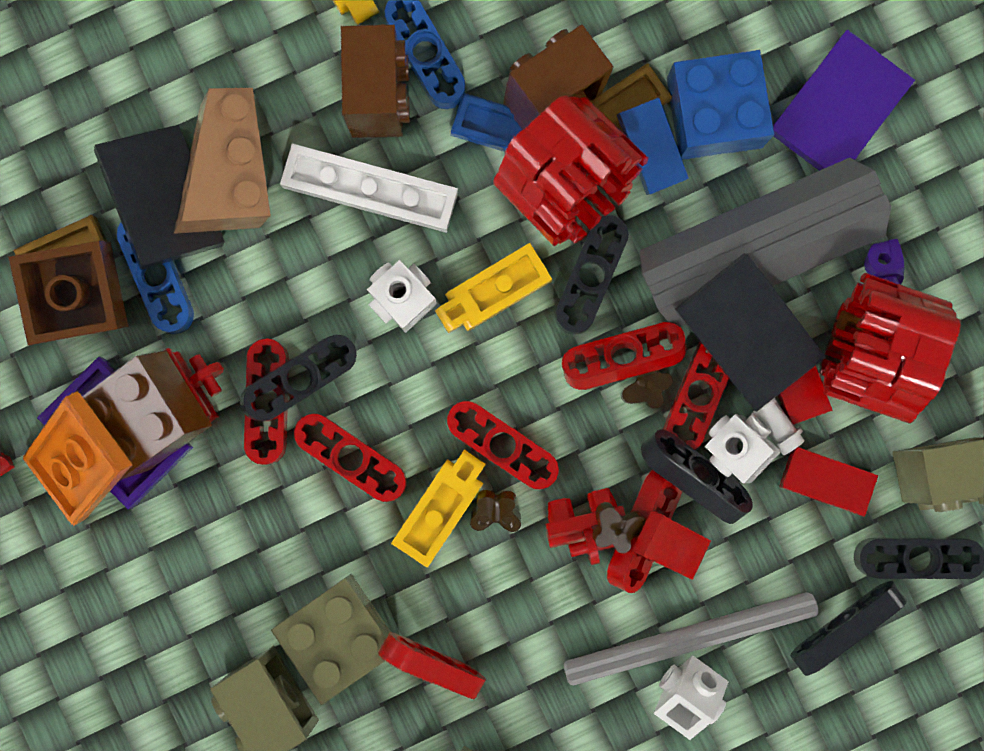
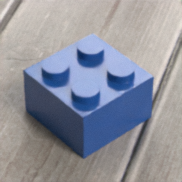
M760 50L673 63L666 79L668 92L672 96L670 100L677 148L682 160L760 149L774 136Z

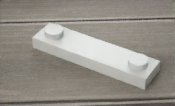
M296 144L291 145L280 182L284 189L446 233L458 195V188Z

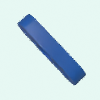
M389 0L385 7L387 25H395L398 40L408 38L405 42L409 64L429 99L435 106L441 109L457 107L466 92L465 79L419 0ZM400 8H404L406 12L413 11L411 16L416 32L411 36L404 20L399 19L395 21L398 18L397 10ZM428 41L437 47L438 52L433 60L422 62L415 58L413 50L420 42ZM440 67L441 74L448 84L456 82L453 86L454 94L448 97L445 92L436 93L439 90V82L434 71Z
M120 223L117 229V239L152 323L158 329L170 334H179L186 331L193 322L194 311L174 262L163 263L167 276L161 285L149 286L145 281L146 269H139L123 225ZM173 288L175 289V293H168ZM166 294L171 305L182 308V312L176 315L177 323L173 324L169 320H163L162 316L168 313L167 306L164 300L159 297L154 300V295Z

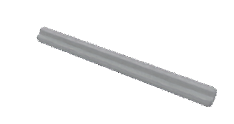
M805 592L584 655L564 662L568 683L574 686L812 618L818 615V606L813 594Z

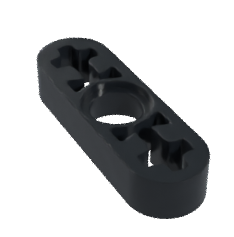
M612 215L602 216L600 222L589 231L555 312L557 325L568 334L576 335L585 332L595 319L629 237L628 228L620 218ZM608 226L616 229L614 236L620 239L619 243L612 241L605 253V257L613 258L611 264L599 255L587 254L588 248L597 253L602 242V237L596 234L597 230L605 231ZM586 264L598 265L604 273L603 282L596 287L584 285L580 280V269ZM572 287H575L584 295L596 296L595 303L588 298L585 300L581 313L587 316L586 321L578 320L575 326L567 323L569 316L563 313L565 307L572 309L579 294L570 293Z
M332 335L301 352L247 386L240 398L242 411L248 418L255 421H267L280 415L349 371L357 358L353 342L345 336ZM329 344L333 348L342 347L345 352L340 357L342 365L340 366L337 362H333L322 367L320 370L326 376L321 379L319 368L308 356L313 354L316 362L329 355ZM295 365L305 367L310 373V384L302 391L293 389L287 380L289 370ZM277 377L280 389L290 399L284 402L283 395H278L268 402L270 410L267 413L263 409L254 410L251 405L256 400L253 392L257 389L261 394L272 391L277 386L271 379Z
M659 429L642 443V457L652 470L722 521L734 524L752 510V499L748 491L731 476L727 477L722 474L708 459L673 433Z
M867 538L861 541L855 548L854 563L862 574L877 579H973L984 571V549L976 541L963 538ZM875 546H877V550L880 553L897 555V563L879 562L877 570H875V565L867 562V554H874ZM924 546L930 553V563L925 569L916 571L909 563V554L913 548ZM964 550L965 553H969L972 556L971 562H966L962 566L958 563L943 562L942 554L959 555Z
M893 581L882 583L799 644L792 651L790 657L805 676L812 675L826 667L900 611L907 600Z

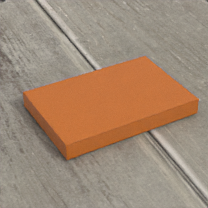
M79 391L63 399L23 456V460L73 526L87 519L133 465Z

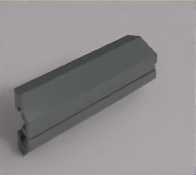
M847 158L639 250L642 275L653 295L658 310L668 322L680 327L685 325L686 323L675 311V308L743 253L748 254L771 286H774L885 237L891 204L881 189V182L876 171L852 158Z

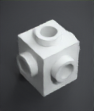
M400 260L393 266L388 262L381 266L370 278L373 284L367 290L374 300L368 305L385 323L393 319L405 333L437 305L435 297L426 289L431 283L430 280L414 263L407 268ZM397 290H406V293L403 297H393L394 293Z
M736 414L731 419L727 415L724 416L709 431L708 434L712 439L705 446L713 454L709 459L710 462L727 477L733 473L743 484L752 483L781 451L767 438L771 431L753 415H750L748 419L743 415ZM740 439L743 442L741 452L737 449V443Z
M692 655L680 667L672 665L661 679L659 687L663 689L654 714L691 740L721 716L726 706V702L722 698L729 681Z

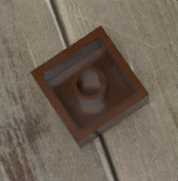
M583 24L571 32H568L567 29L559 31L547 41L545 45L547 48L534 57L531 53L523 55L510 67L511 72L506 84L503 104L514 114V119L522 130L561 96L587 97L592 101L603 93L614 66Z
M395 25L341 26L342 115L352 138L403 137L402 123H410V100L407 97V85L402 84V81H409L408 55H406L405 40H398Z
M94 241L8 257L27 345L128 327L111 242Z
M167 351L134 357L82 396L133 464L120 480L150 470L212 426Z

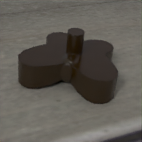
M658 370L638 375L634 383L622 390L621 399L627 404L645 402L651 409L659 408L663 403V390L668 389L672 385V377L670 374L660 373Z
M489 490L480 491L477 496V506L471 512V527L476 531H481L493 523H499L507 531H518L521 527V514L515 507L516 495L514 492L503 491L496 495Z
M603 502L596 509L598 527L593 530L592 538L599 547L613 545L619 553H626L631 548V540L640 534L646 519L639 511H633L620 516L612 504Z

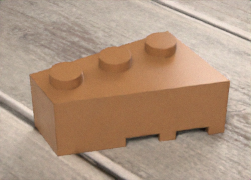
M209 88L199 109L190 152L191 157L174 233L260 228L271 216L253 88Z

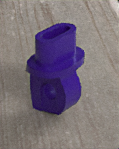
M891 239L871 246L864 261L865 270L868 274L902 284L905 267L898 239ZM878 260H884L887 264H882Z

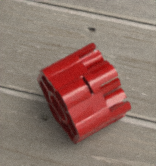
M564 95L550 104L544 112L511 140L506 148L505 156L493 180V184L553 246H556L558 243L561 244L568 239L577 243L586 237L587 233L575 221V216L590 230L601 220L600 215L584 198L586 197L604 216L614 211L615 206L597 189V186L620 206L631 193L630 190L633 186L631 182L643 170L638 163L641 166L647 164L648 156L587 97L579 98Z
M863 273L860 282L864 284L857 282L851 298L848 297L845 303L841 304L835 318H839L842 310L854 314L857 318L861 319L856 327L863 330L860 331L846 326L843 331L836 327L837 322L833 325L832 336L854 343V346L832 339L828 343L824 352L825 355L840 359L841 363H835L826 359L821 361L819 374L825 377L823 394L910 424L939 393L960 332L961 322L957 318L952 302L868 273ZM828 349L841 351L840 353L845 356L831 352Z

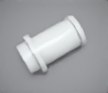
M775 398L757 412L754 410L751 413L771 431L769 437L781 451L782 455L790 453L805 441L800 435L803 432L801 427L795 428Z

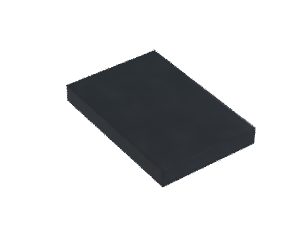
M179 124L94 146V153L140 270L223 246L225 241L221 231L174 233L191 157Z
M745 253L675 308L678 315L756 412L826 358L752 259Z

